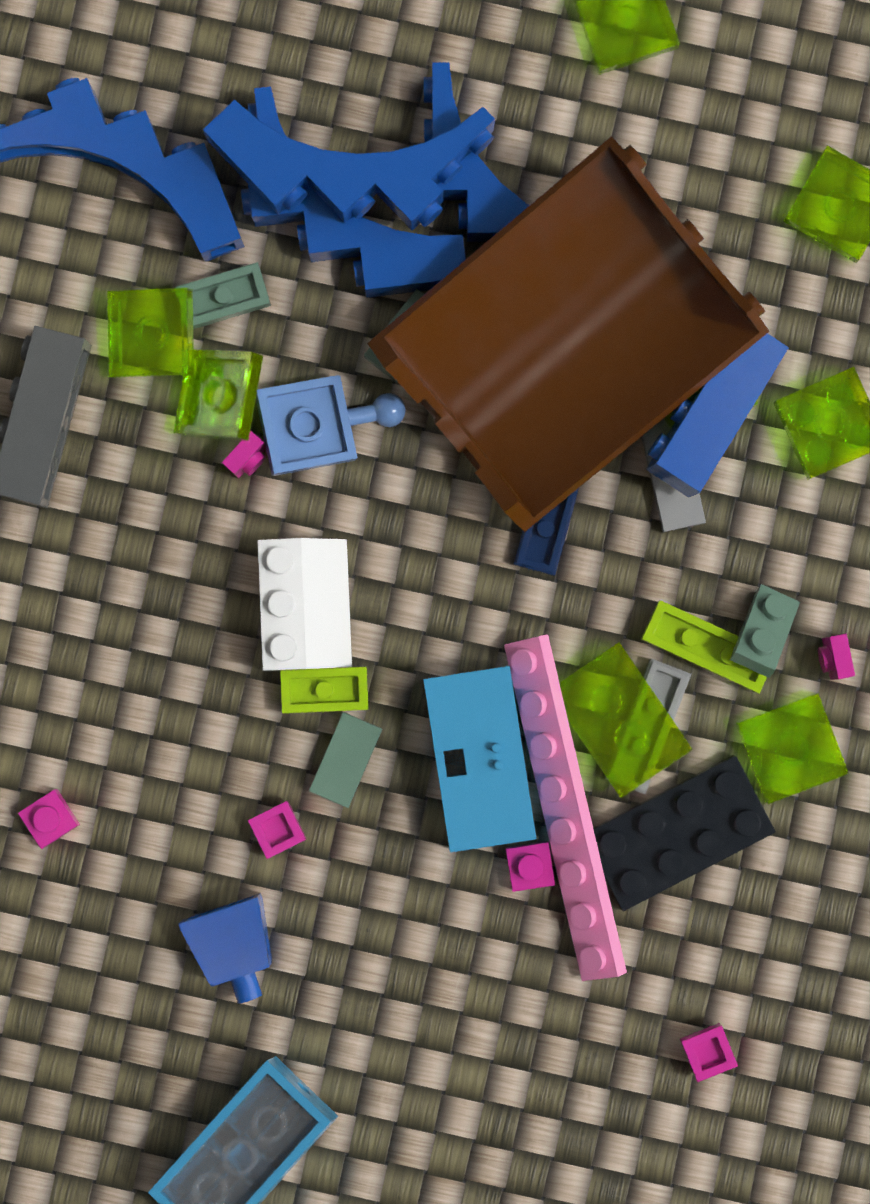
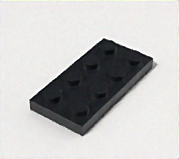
M736 755L730 756L593 828L604 877L623 912L776 832Z

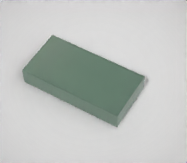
M343 712L309 791L349 808L383 729Z

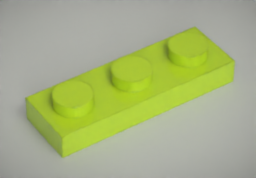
M661 600L657 602L640 640L757 694H760L767 679L766 676L730 660L739 636Z

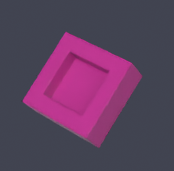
M250 431L224 459L222 464L237 478H240L244 472L250 476L266 459V456L262 454L266 449V445Z
M847 634L822 638L823 647L818 648V657L823 673L829 672L830 680L854 677L855 671Z
M58 789L52 790L18 813L41 849L80 825Z
M288 800L248 820L267 859L307 839Z
M548 841L505 848L512 892L555 885Z
M720 1023L680 1038L697 1082L738 1067Z

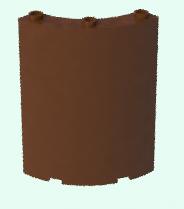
M612 136L367 343L389 374L406 390L417 404L421 402L435 419L434 423L456 450L459 453L463 452L477 470L475 474L489 490L502 510L524 532L770 332L760 318L766 311L749 291L745 295H741L700 247L699 243L704 238L689 219L681 223L641 170L647 164L632 145L623 149Z

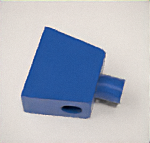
M261 893L188 917L179 923L180 930L211 987L231 981L238 1004L262 996L255 972L270 967L272 956Z

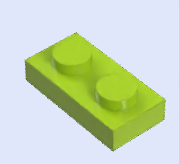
M367 667L280 670L282 714L369 710Z

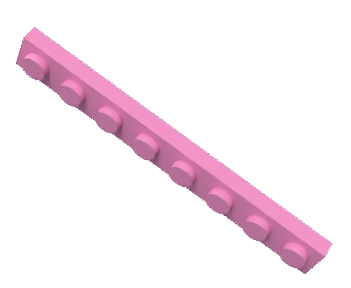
M548 634L505 644L504 648L508 665L510 666L513 687L582 981L619 977L627 973Z

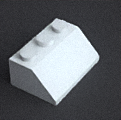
M290 538L258 540L263 671L352 667L347 539Z

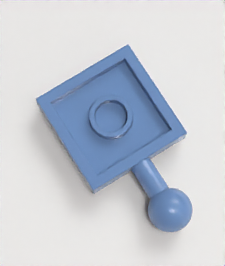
M340 375L257 389L255 391L272 476L355 461L358 457L351 426L376 421L383 427H394L403 420L406 412L402 399L391 393L380 395L375 399L373 405L347 409Z

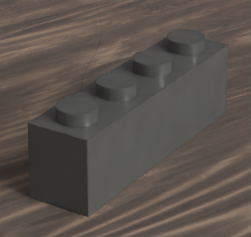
M34 326L32 336L27 335L21 349V360L25 361L21 377L16 376L10 389L9 399L14 402L10 418L5 417L0 426V443H2L0 451V497L48 509L92 346L85 338L39 326Z

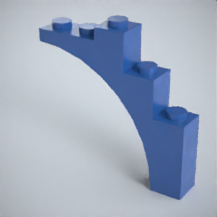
M432 62V77H424V103H432V119H424V143L461 124L453 97L449 62ZM471 152L460 162L463 166L461 171L449 183L443 185L440 181L437 185L443 190V200H467V203L458 204L459 229H467V242H487L530 205L504 186L480 157Z
M79 78L64 80L56 85V90L48 92L47 95L53 109L49 111L36 109L24 114L20 122L9 126L0 124V163L21 157L55 155L86 159L117 169L148 187L171 207L191 233L205 262L245 247L205 143L198 145L195 142L181 144L171 151L172 155L165 157L146 110L139 113L137 110L125 111L115 116L113 123L107 124L95 92L87 78L82 80Z
M271 86L254 88L256 103H248V111L263 124L285 135L279 122ZM249 184L248 189H241L244 215L252 214L256 227L305 221V224L297 225L300 251L308 250L311 262L361 256L362 260L353 261L356 287L365 286L366 298L412 293L416 289L419 291L431 290L466 260L463 235L428 236L399 231L364 217L356 219L352 216L344 223L310 186L306 189L308 192L307 197L299 206L292 211L286 208L279 215L274 212Z
M234 100L203 129L207 141L277 215L286 208L292 211L299 206L307 197L308 192L306 189L310 186L344 223L352 216L359 219L366 214L374 205L375 200L373 197L377 194L407 227L413 231L420 223L424 227L428 226L442 212L443 208L440 204L443 202V190L437 184L440 181L443 185L449 183L461 171L463 166L460 162L471 152L478 155L492 142L494 136L491 133L494 131L495 118L482 107L457 127L425 143L391 152L354 154L323 150L290 139L260 122Z

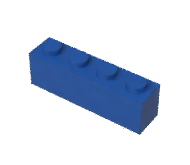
M767 333L691 395L690 399L685 400L674 409L670 419L675 423L667 436L661 433L652 444L647 454L652 457V460L646 470L688 498L700 493L789 347Z

